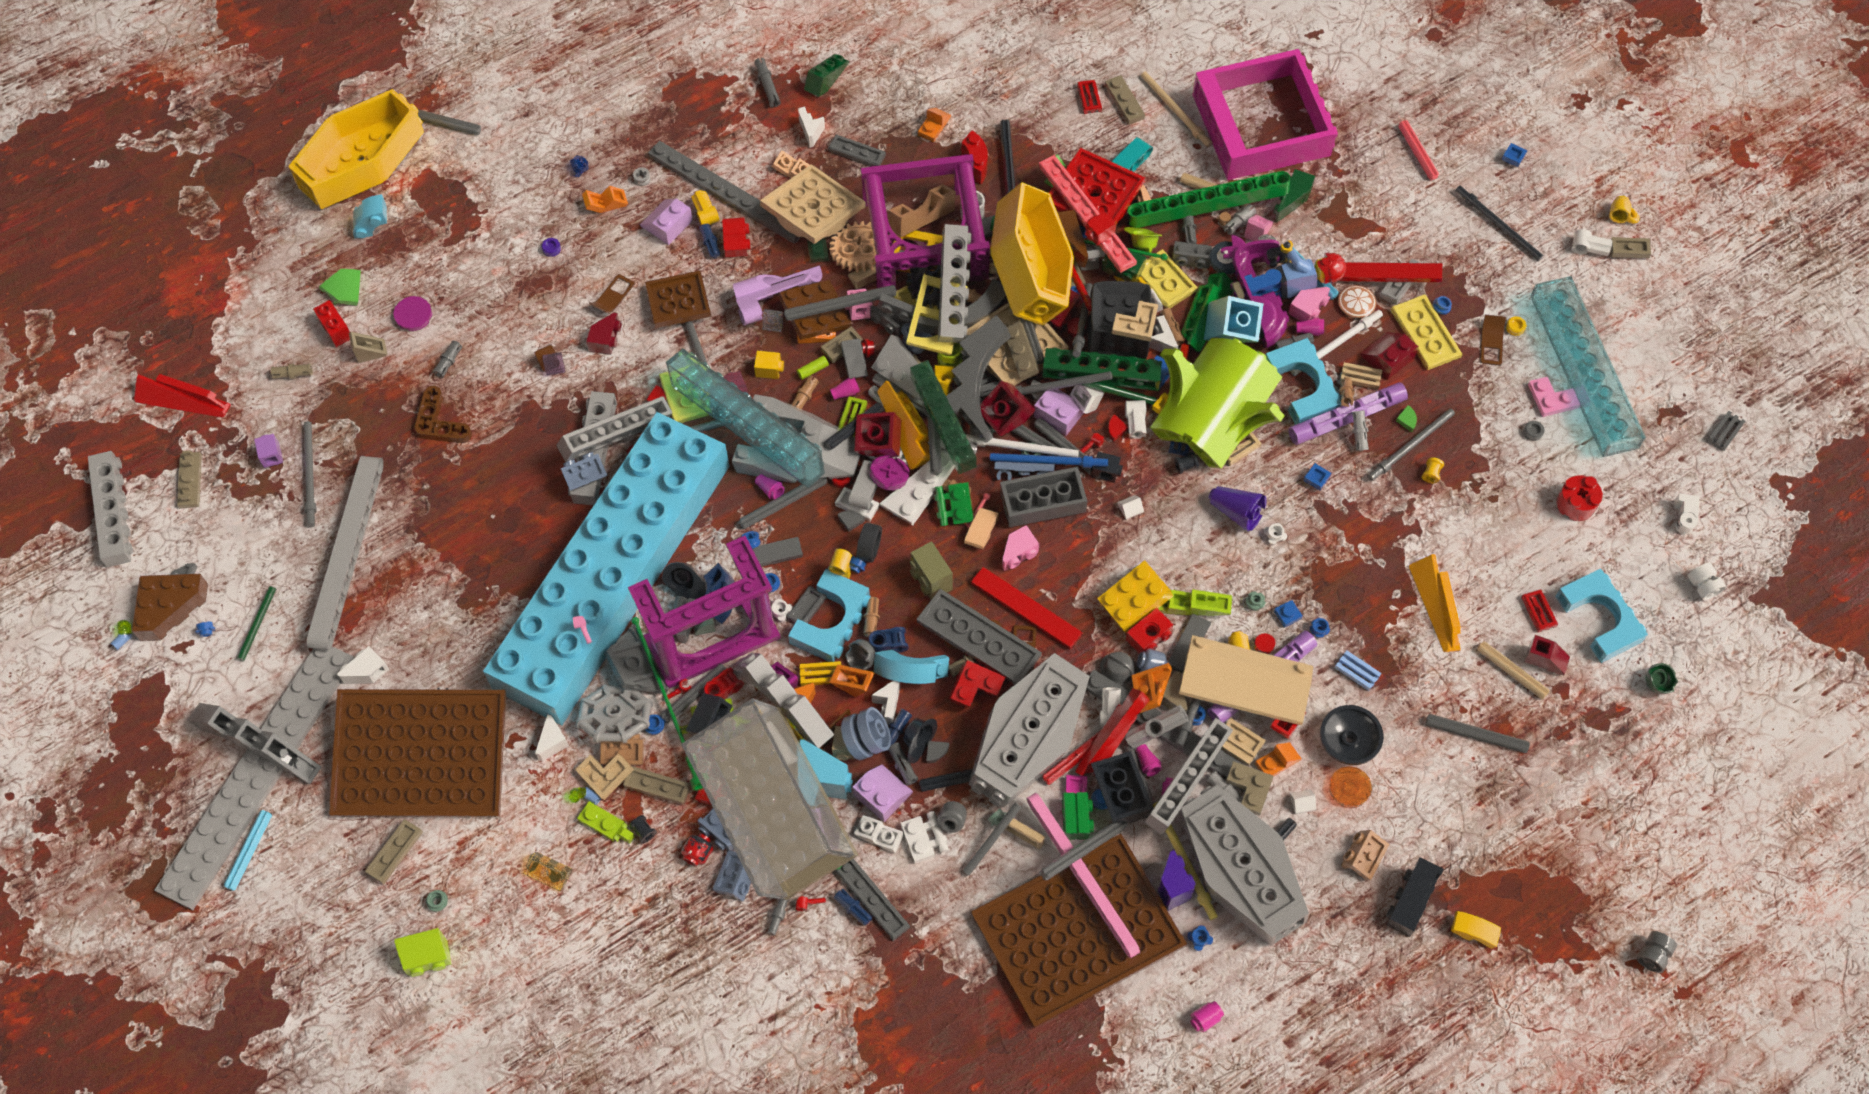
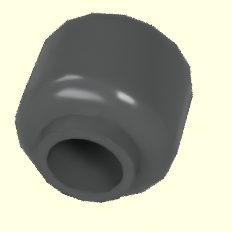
M955 801L944 803L938 814V825L946 832L957 833L964 827L967 818L966 808Z

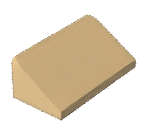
M875 264L873 265V270L867 267L866 272L861 268L858 272L854 271L848 274L856 289L876 281Z

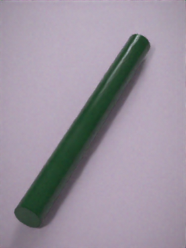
M1100 382L1082 384V386L1132 400H1145L1146 404L1150 405L1157 401V398Z
M269 586L237 656V659L244 662L277 590L275 587Z

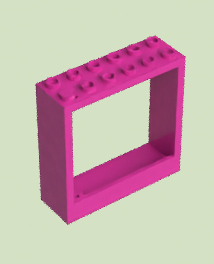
M1299 49L1196 72L1192 96L1210 140L1213 142L1212 145L1227 181L1331 156L1335 146V138L1338 135L1337 128L1331 122V115L1326 111L1324 99L1318 93V85L1314 83L1312 72L1306 66L1305 56L1301 54ZM1292 75L1317 133L1246 150L1222 91Z

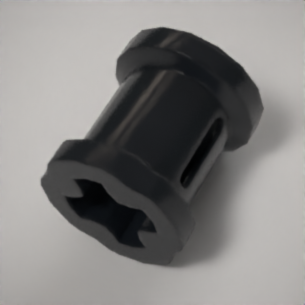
M1194 452L1190 453L1189 456L1174 458L1178 474L1193 468L1195 470L1199 469L1198 459Z
M644 815L638 816L629 825L630 829L634 830L640 837L639 841L642 844L649 842L657 834V831L647 823Z

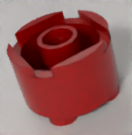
M1573 476L1568 478L1561 488L1556 499L1557 508L1562 515L1565 514L1570 517V520H1588L1600 505L1603 492L1593 476Z

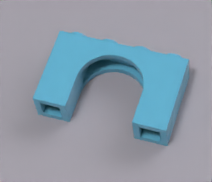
M1308 338L1266 353V360L1277 368L1279 374L1300 370L1307 373L1315 383L1316 391L1312 395L1291 402L1288 412L1295 425L1341 406V396L1335 391L1331 377L1327 376L1324 363L1318 359L1316 348L1310 343Z
M1601 568L1560 588L1555 596L1566 613L1587 603H1598L1611 611L1615 618V628L1595 638L1590 645V648L1601 663L1641 644L1648 635L1644 625L1639 623L1632 608L1627 606L1622 594L1615 589L1610 577Z
M825 569L816 585L817 591L825 594L828 599L837 602L844 608L845 616L843 620L833 628L820 629L797 619L788 638L789 644L828 662H834L836 658H840L844 649L842 646L845 641L850 640L853 633L852 628L854 624L860 622L861 612L864 607L867 608L871 596L868 587Z

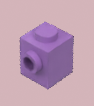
M266 434L254 439L258 459L264 468L283 463L280 445L274 434Z

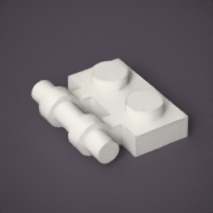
M934 811L927 813L929 821L923 823L921 816L901 822V828L915 864L935 857L934 848L939 847L941 853L949 851L947 846L948 840L938 825V818ZM933 830L935 839L930 841L927 831Z

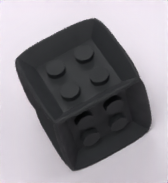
M1102 281L1094 283L1090 293L1091 311L1088 322V352L1147 359L1150 341L1112 334L1116 313L1136 317L1139 301L1152 303L1150 286L1144 283L1127 281Z

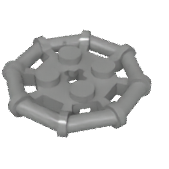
M604 684L602 688L590 696L582 698L579 702L580 711L576 725L591 736L593 742L627 743L628 739L643 729H648L650 726L649 718L653 702L638 690ZM589 709H594L592 714L587 715ZM642 709V715H636V710ZM611 711H614V712L619 711V712L616 713V714H611ZM596 723L599 727L595 730L590 724ZM630 724H636L627 731L624 730Z

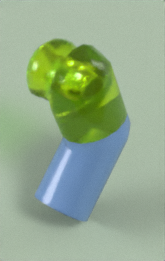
M120 620L117 623L118 636L111 642L117 650L132 637L131 624L127 620Z
M588 787L573 788L568 796L569 800L573 803L579 802L580 798H586L597 805L601 800V797Z

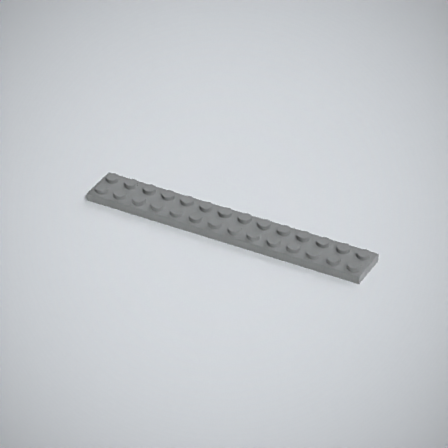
M334 647L330 650L313 649L263 724L261 730L275 733L298 749L342 682L337 673L342 666L350 663L354 656ZM246 750L155 888V891L193 911L284 770L257 754Z

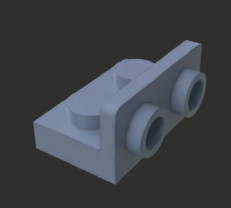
M591 452L583 455V460L575 463L573 459L563 464L564 467L561 468V471L570 491L607 476L599 454L594 455Z
M716 806L704 819L700 817L697 820L699 831L707 837L710 835L715 840V845L722 851L724 849L733 851L748 835L741 826Z
M728 850L712 890L716 893L734 896L739 901H744L746 894L749 892L753 877L757 872L758 861L749 854Z

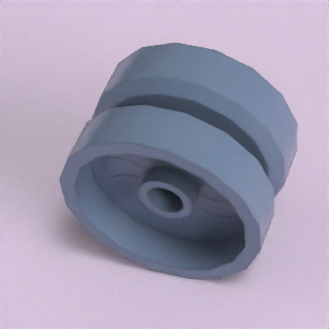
M874 707L860 711L859 714H852L843 719L841 724L842 737L847 749L854 758L864 760L873 756V754H879L890 748L891 736L887 722L883 715Z

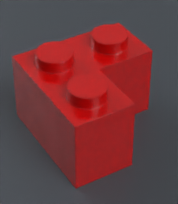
M966 660L963 662L948 700L967 708L971 706L977 690L995 697L1000 691L1005 676Z

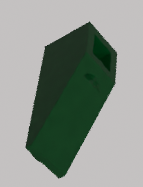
M833 54L808 70L804 90L818 97L829 91L849 64V60L844 59L841 55Z
M1294 169L1292 176L1290 175L1289 193L1280 196L1279 200H1281V203H1277L1273 214L1276 217L1274 222L1278 223L1308 200L1314 185L1315 175Z

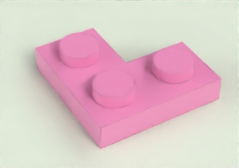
M1548 377L1531 380L1528 383V387L1542 417L1578 409L1580 406L1573 388L1555 393Z

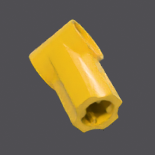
M696 191L691 196V199L697 211L700 225H711L720 222L715 206H712L706 191Z
M835 549L828 569L834 574L849 579L852 555L846 550Z

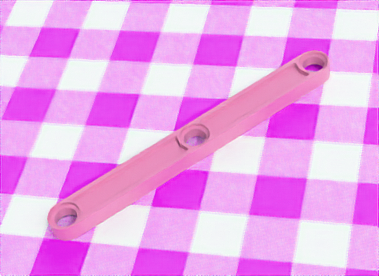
M1037 793L1027 797L1028 805L1061 856L1074 848L1041 797ZM1081 858L1071 864L1069 868L1126 955L1132 958L1140 953L1137 943Z

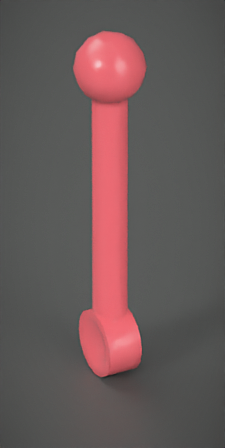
M989 493L983 494V500L973 514L974 518L979 509L990 499ZM967 522L966 526L970 528L972 522Z

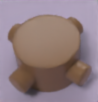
M1226 211L1217 216V220H1219L1222 226L1233 219Z

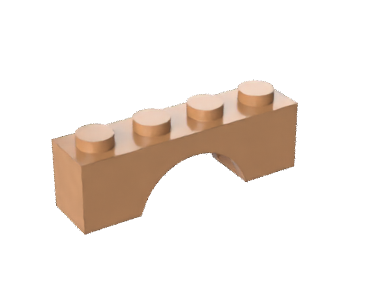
M942 184L929 190L926 200L916 210H912L904 204L890 209L888 223L892 231L902 237L955 211L956 191Z

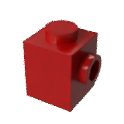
M1103 211L1086 222L1085 234L1090 241H1093L1098 246L1115 235L1116 223Z

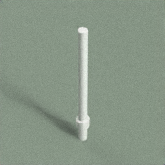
M1377 310L1370 316L1363 317L1357 325L1317 351L1318 359L1337 348L1361 330L1371 327L1374 321L1383 316L1382 312ZM1300 370L1291 371L1294 376L1302 372Z
M968 434L962 435V441L975 443L977 446L985 447V445L1066 457H1078L1079 450L992 438L987 442L984 437L979 438L978 436Z

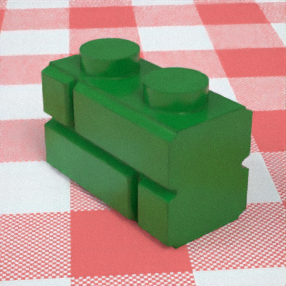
M1087 792L1062 793L1063 832L1068 840H1086L1089 838L1090 833L1094 832V822L1089 820V812H1093L1092 799H1088Z

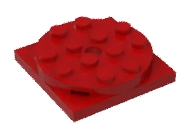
M1081 147L1066 168L1067 172L1098 212L1102 213L1105 211L1116 224L1128 212V207L1145 183L1146 178ZM1053 186L1049 194L1056 210L1059 212L1071 211V208ZM1097 193L1099 196L1093 197L1090 194ZM1077 217L1079 225L1085 227Z

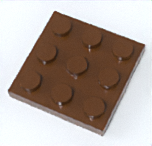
M701 270L645 282L655 329L712 317Z
M830 280L786 289L778 292L777 295L784 309L838 298ZM845 308L790 320L800 340L845 330L853 324Z

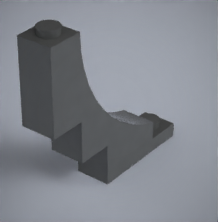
M199 703L188 718L189 722L202 731L227 739L257 754L285 772L292 773L306 784L310 785L321 769L319 764L275 733L262 731L247 719L236 718L220 706Z

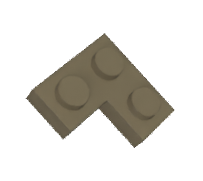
M1233 761L1226 783L1245 789L1241 804L1255 815L1260 816L1274 776Z

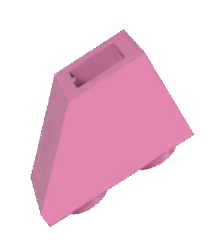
M1321 287L1301 290L1291 303L1288 314L1300 321L1317 318L1321 306L1325 307L1330 299L1328 296L1330 288Z
M1027 525L1009 534L1002 562L1004 571L1009 568L1013 569L1025 559L1030 560L1037 555L1039 543Z

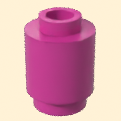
M1207 1002L1191 1013L1192 1019L1190 1023L1196 1031L1200 1030L1204 1033L1221 1021L1224 1012L1217 1002Z

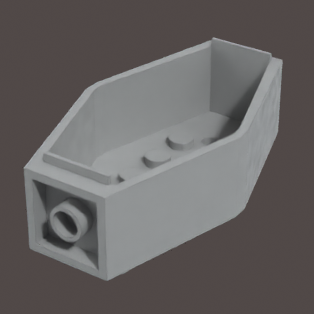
M1054 653L997 700L988 716L968 784L971 786V789L979 795L983 794L988 797L993 805L1004 808L1045 772L1056 765L1071 745L1090 676ZM1052 688L1058 690L1057 695L1051 693ZM1029 722H1035L1036 728H1030ZM1008 755L1013 756L1014 761L1008 762L1006 757Z
M1208 786L1201 791V795L1196 799L1192 797L1186 800L1181 808V819L1203 885L1213 900L1272 946L1307 923L1309 915L1284 841L1278 832L1220 786ZM1217 821H1221L1223 823V827L1216 828L1215 823ZM1247 857L1249 861L1247 864H1242L1240 858ZM1267 893H1272L1274 895V899L1267 900L1265 895Z

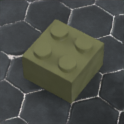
M932 541L911 552V561H909L911 565L910 573L915 581L918 580L920 582L921 591L925 596L928 595L932 600L940 589L946 593L953 590V573Z

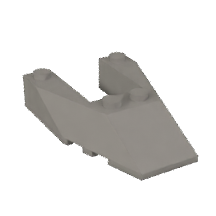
M754 395L749 410L753 423L785 428L787 432L780 452L738 444L732 459L736 473L753 476L762 474L774 480L790 483L805 479L813 480L824 477L833 479L854 476L861 455L855 452L854 435H851L838 446L829 450L825 446V441L840 430L839 427L812 413L773 397Z

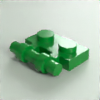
M969 482L948 485L949 493H943V486L935 487L936 495H934V500L937 501V519L940 520V526L948 525L947 517L952 516L954 524L973 522L974 516ZM945 499H950L951 511H946Z

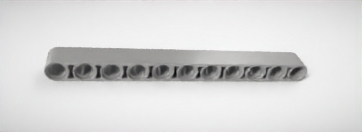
M361 456L308 632V648L330 650L332 648L383 471L382 458Z

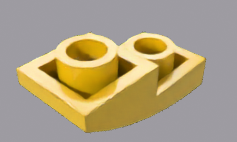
M1460 911L1455 912L1451 928L1452 932L1468 941L1475 939L1491 949L1497 947L1501 927L1487 920Z

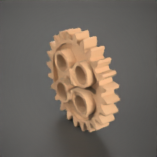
M864 221L860 225L857 222H854V226L847 224L846 229L842 228L841 232L835 233L836 237H831L830 254L832 260L836 261L837 266L841 265L842 269L848 267L849 272L853 268L856 269V272L861 268L866 272L867 267L873 270L876 252L871 222L867 225H864Z

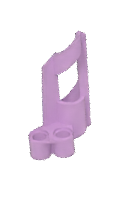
M820 265L785 277L758 275L734 283L733 289L743 326L762 320L761 314L763 313L758 303L759 301L771 298L773 294L797 285L804 286L819 282L822 279Z

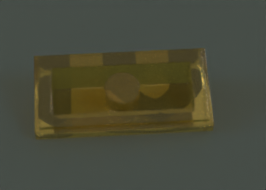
M535 852L530 854L523 874L557 891H562L573 869Z

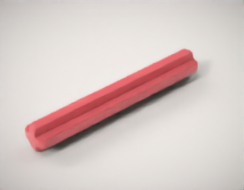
M1407 120L1401 121L1398 127L1427 177L1431 181L1437 179L1439 173Z

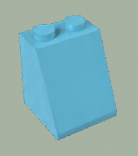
M1231 296L1209 302L1204 340L1209 341L1211 338L1232 340L1236 338L1242 343L1258 342L1263 303Z
M800 739V745L826 795L831 798L847 799V793H851L853 780H851L852 773H849L848 765L808 741Z

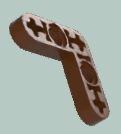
M438 386L427 387L423 393L415 423L417 435L420 438L457 443L468 442L472 437V432L467 424L437 420L443 394ZM426 409H434L432 415H424ZM425 424H426L427 427H428V429H425V430L422 432L421 429H424V428H425ZM443 427L449 429L444 435L438 433ZM463 430H465L466 433H463L462 436H460L459 433H462Z

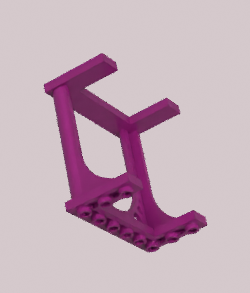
M972 154L861 168L862 196L865 201V207L868 206L876 252L877 288L894 285L896 288L895 270L941 265L942 243L930 246L914 245L902 240L892 231L888 223L882 183L954 174V191H956V195H960L963 211L961 226H968V233H971L970 245L967 244V251H970V281L989 279L990 246L989 241H985L973 177ZM952 244L955 250L961 249L959 245ZM899 246L906 248L904 252L894 253L895 249Z
M746 536L726 544L742 577L741 580L665 614L648 579L628 587L649 632L643 635L669 689L679 685L683 679L690 680L714 669L719 664H725L781 638L773 622L768 592L772 591V587ZM742 605L750 621L742 632L693 654H685L677 650L673 635Z

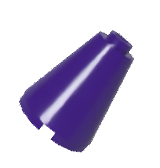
M1217 486L1209 494L1211 505L1247 531L1254 530L1263 516L1260 514L1261 508H1266L1267 498L1261 493Z

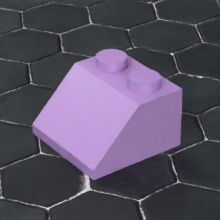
M676 198L667 199L640 226L669 245L693 221L691 209Z
M1059 389L1045 391L1034 405L1036 410L1034 417L1036 419H1044L1064 436L1070 432L1083 415L1082 410L1072 397Z
M883 765L866 772L852 787L853 795L883 822L913 793L910 788Z

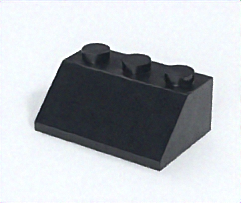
M1131 751L1091 763L1113 823H1133L1148 818L1153 810V806Z

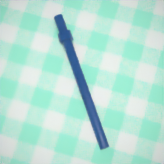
M990 454V461L1083 465L1084 468L1108 466V459L1093 458L1092 456L1081 458Z

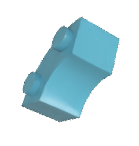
M382 194L368 197L362 200V204L359 207L354 208V238L373 236V231L376 227L387 224V206Z

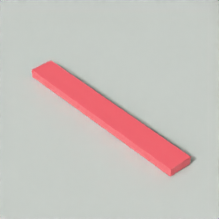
M1055 155L1039 162V168L1071 210H1075L1076 216L1086 228V222L1091 217H1096L1100 214ZM1116 234L1099 244L1120 273L1136 265V259Z

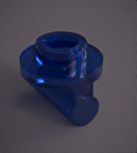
M576 155L570 160L575 177H580L583 172L589 169V163L583 156Z

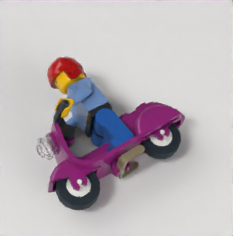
M1264 234L1257 241L1245 243L1238 236L1232 235V242H1220L1213 247L1210 253V263L1218 273L1235 274L1237 282L1230 284L1233 297L1263 303L1259 339L1262 340L1264 347L1268 348L1282 337L1287 328V322H1289L1287 312L1281 309L1282 301L1280 298L1282 297V300L1297 296L1301 290L1314 289L1317 287V280L1323 284H1333L1341 280L1347 271L1346 262L1341 255L1329 252L1324 253V258L1317 259L1313 265L1311 259L1304 260L1300 258L1295 250H1292L1293 243L1290 240H1287L1284 244L1281 243L1280 246L1279 241L1274 240L1272 235ZM1266 262L1270 268L1276 267V269H1270L1265 274L1256 277L1252 264Z

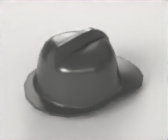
M1124 652L1110 653L1100 663L1102 675L1129 692L1134 688L1132 675L1140 673V670L1137 667V662L1131 659L1128 654Z

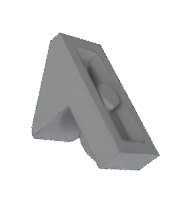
M1085 244L1089 257L1086 267L1081 268V270L1098 269L1099 257H1104L1105 252L1099 246Z

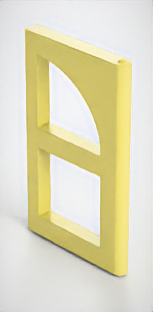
M924 274L906 344L950 356L954 343L938 342V335L927 338L914 336L919 315L939 320V310L924 307L922 303L927 285L940 288V278ZM950 281L953 287H959L958 283ZM955 300L953 306H958L959 303ZM949 318L951 324H958L955 318Z

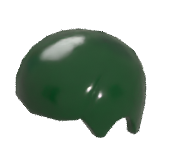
M1665 663L1654 664L1647 670L1645 675L1646 685L1652 692L1669 694L1675 691L1674 687L1678 680L1675 671L1670 665Z

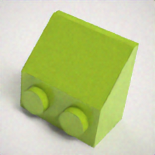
M438 928L394 939L403 970L408 976L417 977L423 975L425 971H440L445 969L446 966L452 965L448 940Z

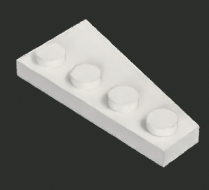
M941 451L942 473L939 476L930 473V461H928L908 479L905 486L895 490L880 503L881 507L909 524L914 525L936 494L935 487L943 485L958 464L957 460Z

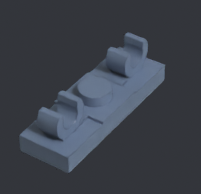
M995 461V469H1000L997 472L998 480H1000L1002 472H1006L1008 480H1011L1012 474L1010 470L1018 471L1019 475H1030V471H1039L1036 474L1038 475L1054 471V464Z

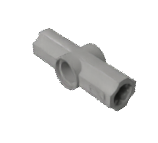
M1178 705L1129 730L1125 735L1126 740L1134 749L1188 722L1187 714L1182 706ZM1153 722L1160 724V732L1153 730Z

